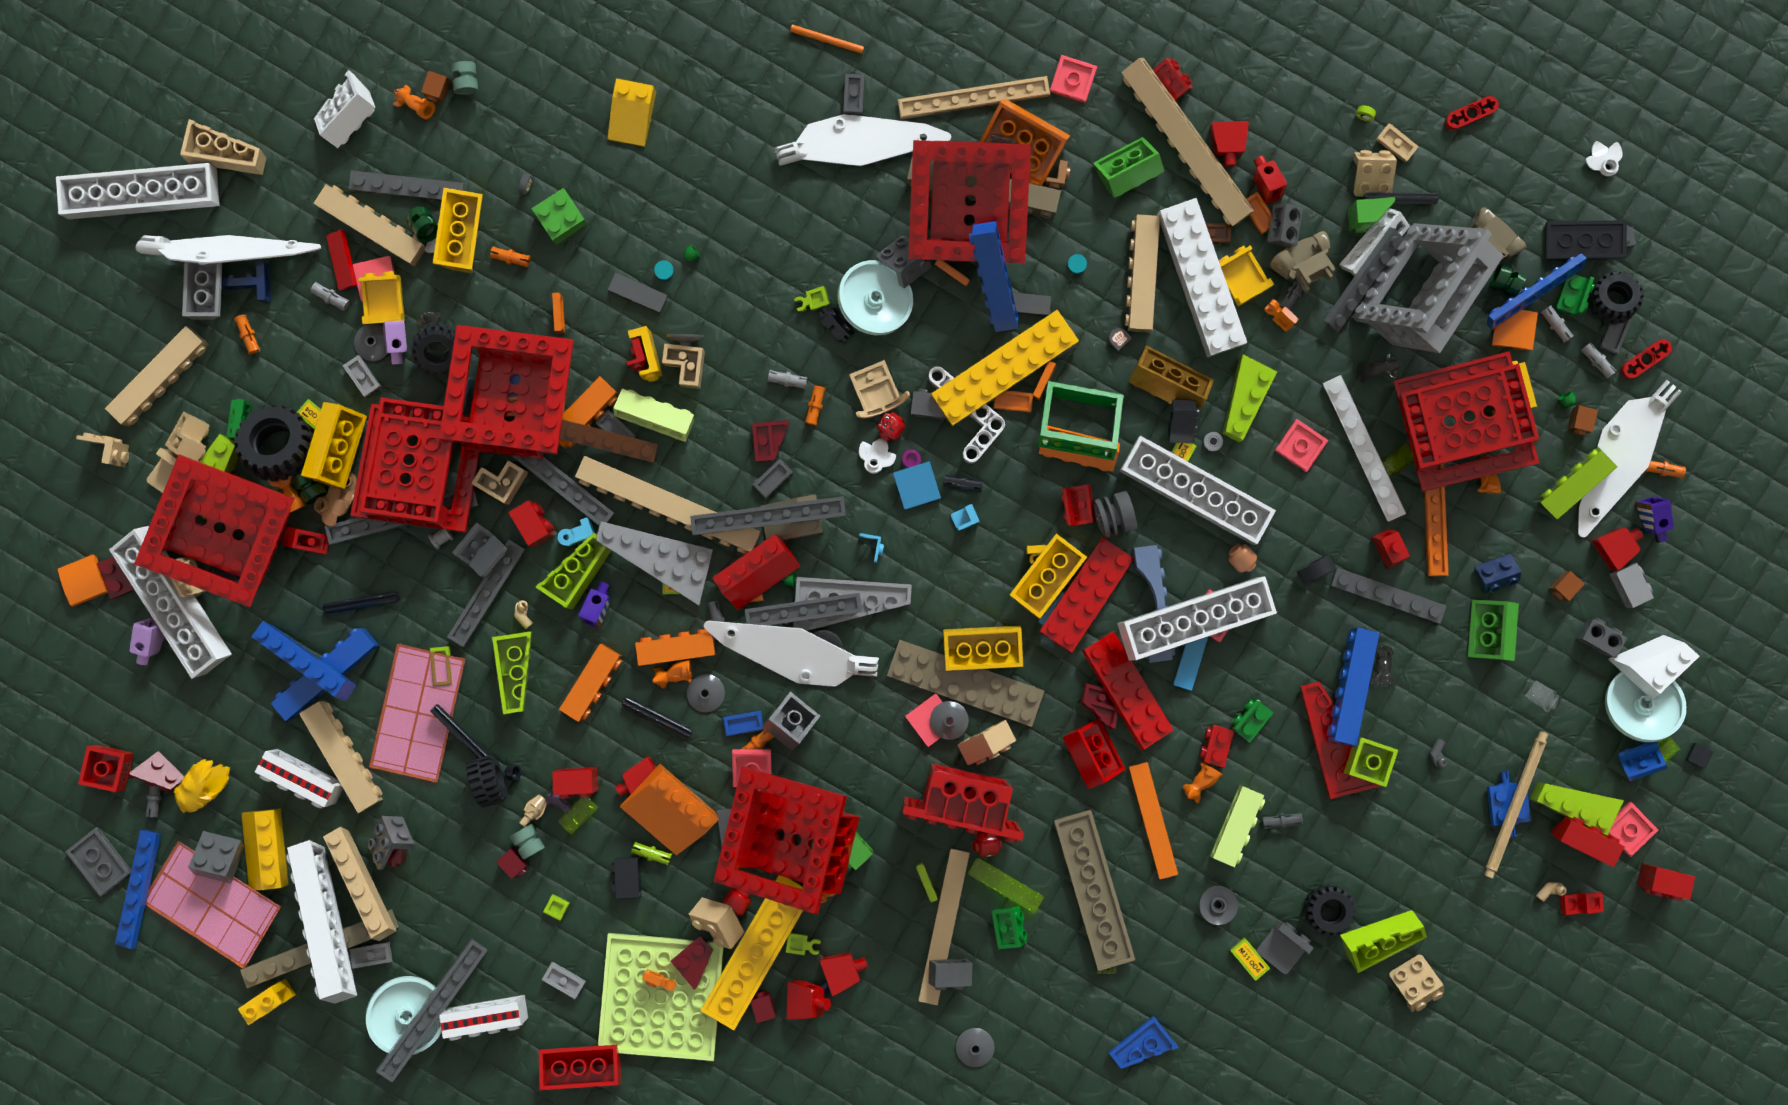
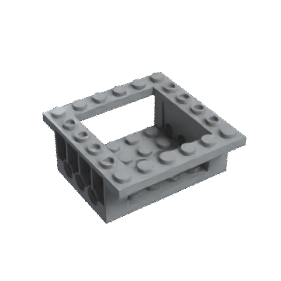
M1413 223L1398 249L1390 258L1383 271L1378 275L1371 289L1367 291L1361 304L1356 308L1352 318L1356 322L1368 323L1392 345L1440 353L1503 258V255L1488 241L1492 233L1488 229ZM1419 244L1439 262L1434 267L1428 280L1424 282L1422 289L1413 299L1409 308L1380 304Z

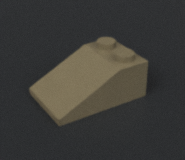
M815 494L760 507L817 500V496ZM821 519L764 526L766 540L774 534L780 535L784 541L823 534Z

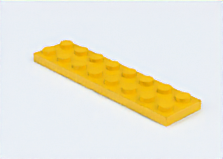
M1056 310L931 393V396L950 424L954 426L1078 343L1079 340L1059 311Z
M779 875L775 880L776 882L801 890L803 886L791 879ZM765 898L700 1011L735 1030L803 910Z

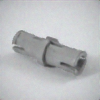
M317 282L311 287L310 293L322 298L327 304H332L343 311H346L350 305V300L336 294V291L333 289L329 290Z
M1551 305L1540 312L1551 325V330H1555L1563 343L1574 336L1564 324L1565 320L1558 316Z
M1591 342L1581 350L1592 362V365L1596 366L1603 373L1606 379L1617 371L1605 359L1606 356L1602 355Z
M769 371L768 382L782 384L784 387L792 386L806 389L808 377L793 375L791 372Z

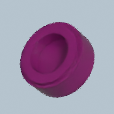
M907 450L902 456V463L906 468L921 463V456L916 450Z

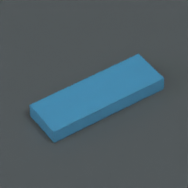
M1208 636L1185 644L1173 685L1192 691Z

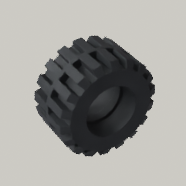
M1614 271L1610 275L1607 273L1603 278H1600L1589 296V300H1591L1589 307H1593L1591 311L1593 315L1597 314V318L1599 320L1601 318L1604 319V323L1607 324L1609 321H1612V324H1617L1619 321L1621 324L1631 319L1643 303L1642 298L1644 297V292H1641L1643 287L1637 284L1639 282L1637 278H1631L1633 275H1624L1625 272L1622 271L1617 274ZM1614 291L1621 294L1625 304L1613 303L1608 298L1607 292Z
M431 322V326L425 324L423 329L419 328L417 334L413 337L412 357H414L415 364L419 363V368L421 370L425 368V373L428 374L431 371L434 372V375H438V372H442L443 375L446 374L447 370L450 371L456 330L452 331L451 326L445 327L444 323L441 322L440 325H436V322ZM438 341L445 344L448 351L443 355L436 356L430 354L425 347L430 342Z
M490 754L469 761L466 768L467 779L472 795L481 808H485L506 801V780L497 759Z
M1329 884L1328 886L1320 885V888L1315 887L1313 893L1307 895L1309 899L1304 901L1306 908L1303 909L1306 914L1305 918L1311 927L1327 936L1344 934V930L1349 931L1351 929L1349 925L1355 923L1353 917L1357 916V912L1354 910L1357 907L1353 903L1354 899L1345 890ZM1334 899L1339 903V914L1335 919L1325 921L1321 917V907L1326 901Z

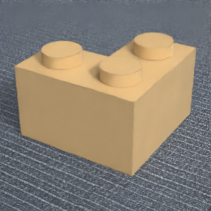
M664 344L662 363L664 366L681 368L679 385L686 388H701L704 349Z
M183 411L165 446L177 455L181 454L199 461L203 458L206 448L201 443V440L207 436L210 425Z
M507 461L499 476L481 467L471 484L504 504L509 505L529 472Z
M1004 720L957 745L967 765L972 763L979 765L986 761V757L991 760L1000 755L998 751L1002 753L1010 749V744L1015 742L1016 739L1007 721Z
M702 897L688 914L692 920V925L698 930L709 931L714 939L713 942L718 947L732 949L744 933L734 911L729 905Z

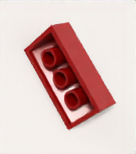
M774 534L715 575L713 580L722 594L740 610L801 566L782 537Z
M603 1045L539 1050L540 1090L622 1084L618 1046Z

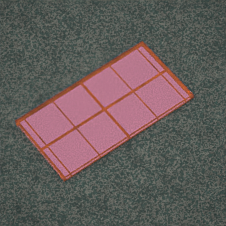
M401 643L397 644L369 767L438 782L449 730L430 710L436 704H439L453 717L465 659L406 646Z
M177 841L149 888L145 905L244 969L278 911H280L281 906L236 877H233L230 884L194 875L188 866L195 851L182 842Z

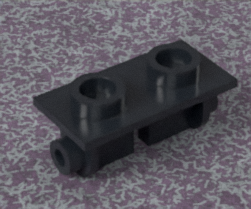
M827 306L823 308L824 311L818 314L819 321L827 329L834 325L835 328L831 333L839 342L842 341L844 344L849 339V336L855 334L851 324L839 316L840 313L836 308Z

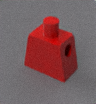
M1249 121L1212 122L1209 131L1215 157H1224L1225 167L1236 166V156L1244 154Z
M1264 156L1257 157L1253 161L1256 166L1253 177L1263 201L1268 205L1283 198L1287 182L1274 160L1266 162Z
M1624 527L1591 541L1611 571H1618L1640 551V547L1636 542L1644 536L1638 528L1629 532Z
M1387 529L1371 537L1387 570L1405 562L1410 557L1398 531Z
M650 756L622 774L625 782L616 786L620 797L629 792L632 794L654 771L656 767Z
M851 952L820 958V963L832 996L859 982V971L868 968L865 957L854 960Z
M800 979L788 982L787 1019L815 1018L822 1016L823 1010H829L831 1001L828 998H824L823 987Z

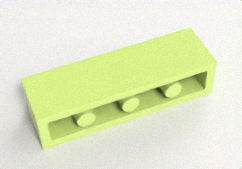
M622 389L613 408L615 417L686 442L694 423V414L690 411L674 408L669 403H660L650 396L638 395L633 390Z
M1239 785L1210 856L1233 867L1240 863L1243 855L1241 853L1242 848L1248 844L1250 839L1249 831L1255 827L1257 822L1256 814L1258 810L1263 808L1265 803L1264 795Z

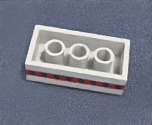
M279 749L265 751L255 771L262 780L267 782L273 781L277 783L278 788L285 791L289 789L295 792L294 795L304 800L307 798L312 801V805L318 808L336 804L343 790L338 779Z
M525 995L450 1007L439 1015L443 1039L449 1038L450 1041L461 1039L462 1035L468 1034L469 1037H476L485 1031H488V1034L500 1032V1029L507 1028L508 1031L516 1030L528 1019Z

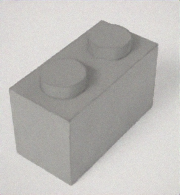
M1637 563L1626 565L1618 571L1609 573L1626 608H1634L1654 598L1652 587L1649 583H1646L1644 571Z

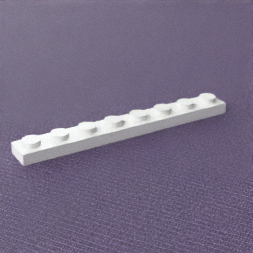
M1339 375L1323 383L1387 521L1389 522L1405 515V509L1342 376Z

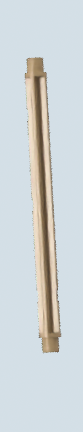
M1540 731L1538 737L1535 738L1517 789L1486 865L1485 876L1493 879L1495 872L1498 871L1499 864L1547 743L1548 734Z

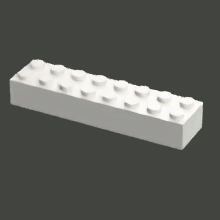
M210 163L56 177L58 214L66 219L220 206L217 168Z
M1197 198L1160 210L1157 216H1160V225L1207 358L1246 344L1245 334Z
M1142 436L1137 438L1119 471L1252 545L1258 544L1276 511Z
M149 526L133 529L110 548V552L191 679L207 674L232 655L194 595L182 598L179 596L171 578L134 565ZM166 551L162 552V555L169 557Z
M1264 576L1117 624L1130 661L1138 660L1276 614L1277 612L1266 577Z
M310 840L288 847L287 860L293 872L291 873V879L296 887L295 898L300 905L299 917L304 924L303 936L308 943L307 955L312 962L311 974L316 981L315 993L320 1000L331 1003H338L355 997L357 993L325 847Z

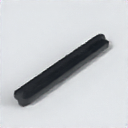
M1366 192L1363 199L1395 197L1393 204H1437L1439 201L1437 193Z
M389 592L323 604L324 614H331L398 602L399 594L398 592Z
M625 696L622 701L623 706L686 738H689L692 734V728L629 696Z
M436 704L430 710L477 758L490 755L439 704Z

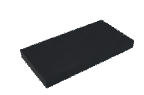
M1627 220L1547 221L1545 260H1568L1581 253L1587 258L1586 260H1625L1627 253Z

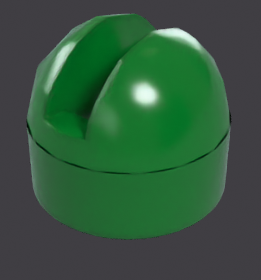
M691 244L684 250V257L689 261H694L700 257L698 251Z
M1572 391L1563 394L1558 399L1564 407H1572L1576 404V396Z
M796 571L788 575L782 582L787 586H795Z

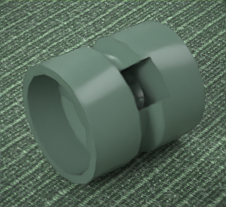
M459 61L451 64V74L455 78L452 81L453 92L460 95L478 92V81L474 78L477 75L476 64L470 61Z
M532 824L510 836L513 844L519 846L518 853L522 860L545 848L541 839L535 837L537 832Z

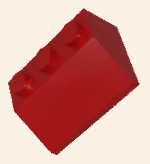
M1098 718L1062 737L1088 789L1106 783L1125 770L1103 723Z
M1565 817L1551 829L1550 834L1561 842L1612 867L1615 866L1625 846L1619 843V838L1611 834L1607 837L1601 834L1602 830L1592 825L1588 828L1584 826V821L1573 817V819Z

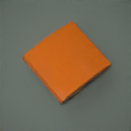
M1521 310L1495 327L1492 345L1533 351L1538 313Z
M94 554L58 568L63 590L72 607L108 593L97 566L98 559Z

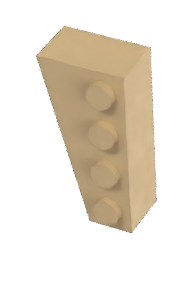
M188 120L180 153L188 163H210L215 168L263 175L267 157L259 148L238 139H233L224 133L214 131L205 125L202 126L193 120Z

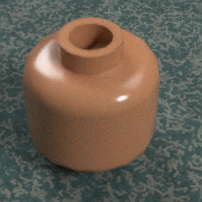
M1237 544L1230 549L1228 561L1238 572H1250L1255 568L1257 555L1248 545Z

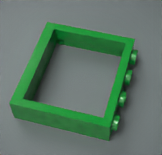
M1048 381L1037 447L1114 461L1118 446L1123 395ZM1051 398L1114 408L1111 442L1047 430Z

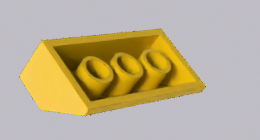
M443 188L433 264L454 271L472 273L483 194Z
M1056 534L1010 593V596L1040 619L1087 556Z
M1020 626L943 630L946 671L1023 667L1022 631Z
M281 808L241 813L248 885L254 890L276 889L287 886L288 875Z

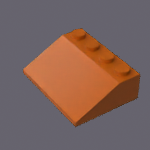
M1004 98L999 103L980 142L1031 144L1029 183L1042 186L1063 151L1070 135ZM1010 164V173H1012V164Z
M661 764L620 805L627 814L676 856L706 834L719 820L712 808Z

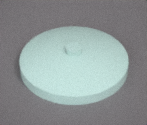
M869 260L854 265L843 276L838 287V304L845 319L857 330L870 335H886L899 329L910 316L913 307V294L910 285L906 288L899 286L894 270L880 261Z
M1622 672L1610 682L1606 690L1605 707L1609 719L1620 732L1634 740L1642 742L1664 740L1674 734L1685 719L1686 700L1675 680L1654 700L1647 696Z
M414 976L394 978L380 986L372 995L366 1009V1027L372 1041L380 1049L388 1053L433 992L435 986L422 978ZM440 1017L413 1055L424 1051L438 1039L442 1032Z

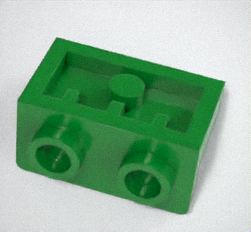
M1575 274L1564 281L1554 309L1575 317L1584 313L1588 307V295L1594 289V284H1592L1594 278H1584Z
M243 399L231 401L226 437L237 438L235 436L236 430L241 428L239 425L241 421H245L248 418L247 415L251 411L252 402Z
M1256 698L1250 699L1243 707L1245 709L1241 715L1238 714L1231 722L1233 724L1231 729L1248 743L1253 740L1273 715V712Z
M1020 905L1012 908L992 910L998 949L1018 948L1026 944L1027 932L1023 926L1024 914Z

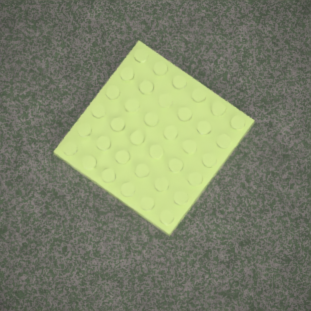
M608 933L598 1046L617 1045L619 1053L714 1061L718 1021L700 1010L722 973L724 947H718L713 941H707L712 947L713 952L699 984L694 990L671 963V960L694 940ZM646 969L676 981L677 984L674 990L670 991L662 986L656 985V987H651L645 984V980L642 977Z

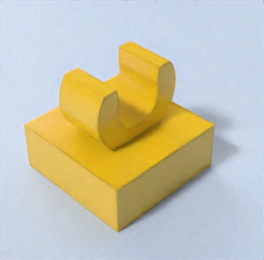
M1046 545L1026 546V555L1031 554L1029 558L1031 564L1034 563V556H1039L1046 548Z

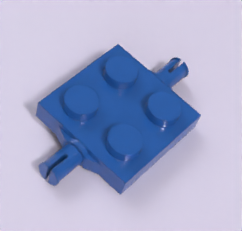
M1500 771L1502 783L1496 786H1487L1490 821L1493 826L1503 825L1518 783L1510 782L1509 771ZM1528 792L1515 825L1531 821ZM1515 825L1510 837H1516Z

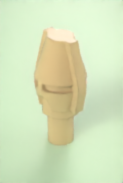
M538 794L527 802L524 808L525 816L519 823L526 827L531 820L540 818L545 811L548 801Z

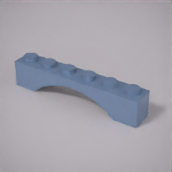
M1157 545L1133 548L1134 568L1144 577L1151 589L1155 611L1168 607L1165 606L1167 590L1162 584L1165 574L1164 569L1160 568L1159 560H1162L1161 549H1158ZM1175 648L1147 656V663L1173 660L1172 656L1175 655Z

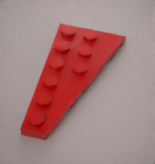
M1320 682L1300 686L1329 799L1380 787V785L1344 773L1352 747L1328 741L1327 730L1332 723L1331 711L1334 706L1331 698Z

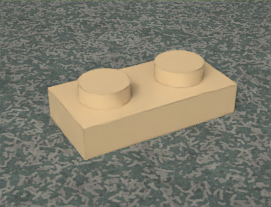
M1390 123L1375 139L1404 163L1409 160L1419 147Z

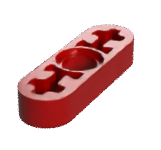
M1487 96L1451 112L1445 118L1446 128L1455 131L1493 114L1499 107L1498 100L1493 96ZM1487 103L1493 105L1491 108H1486L1481 111V108L1484 107ZM1468 109L1476 111L1475 118L1468 117ZM1460 116H1462L1463 118L1459 120L1456 124L1450 122V120H1452L1453 118L1457 119Z
M1665 339L1654 342L1621 366L1620 373L1622 377L1633 379L1671 353V343ZM1664 345L1663 351L1655 355L1654 351ZM1644 354L1649 355L1651 359L1648 365L1644 364L1641 360ZM1637 364L1639 367L1635 368L1632 371V373L1629 374L1627 372V370H1629V367L1635 366Z

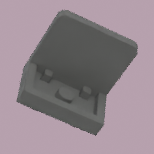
M900 236L876 255L878 261L896 272L899 286L902 288H906L932 267L930 260L909 259V238L906 236Z
M476 523L452 553L469 564L480 577L485 578L492 571L496 563L503 558L507 547L493 533Z
M381 816L371 838L368 840V849L371 851L373 861L378 870L384 869L393 849H412L414 845L404 818L398 816Z
M1278 920L1257 947L1256 952L1283 974H1287L1304 952L1310 954L1313 947L1309 944L1311 940L1303 934L1298 936L1294 932L1296 928L1287 921L1283 924Z

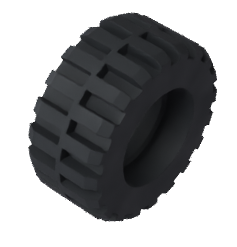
M273 404L267 405L264 409L262 407L257 408L253 414L250 412L247 415L248 418L245 421H241L239 424L241 428L237 429L235 433L237 437L234 439L235 452L240 461L253 475L265 481L269 479L271 482H277L279 478L284 481L288 480V477L291 475L293 477L298 475V471L300 469L303 470L313 437L309 425L299 413H296L290 407L286 408L284 405H277V407ZM278 431L290 432L289 441L280 452L273 455L260 454L261 445L270 434Z

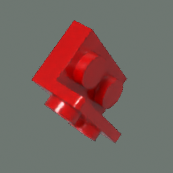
M1166 58L1153 69V72L1176 101L1193 88L1191 85L1192 80L1187 74L1183 75L1179 70L1181 67L1175 59Z
M639 338L631 340L633 346H630L631 353L636 359L627 361V366L633 371L636 370V372L647 370L649 364L642 340Z
M1210 724V728H1206L1204 738L1207 739L1206 744L1200 750L1199 757L1202 758L1201 762L1225 768L1234 730Z

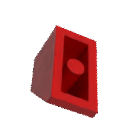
M285 527L281 545L327 555L329 542L327 535Z

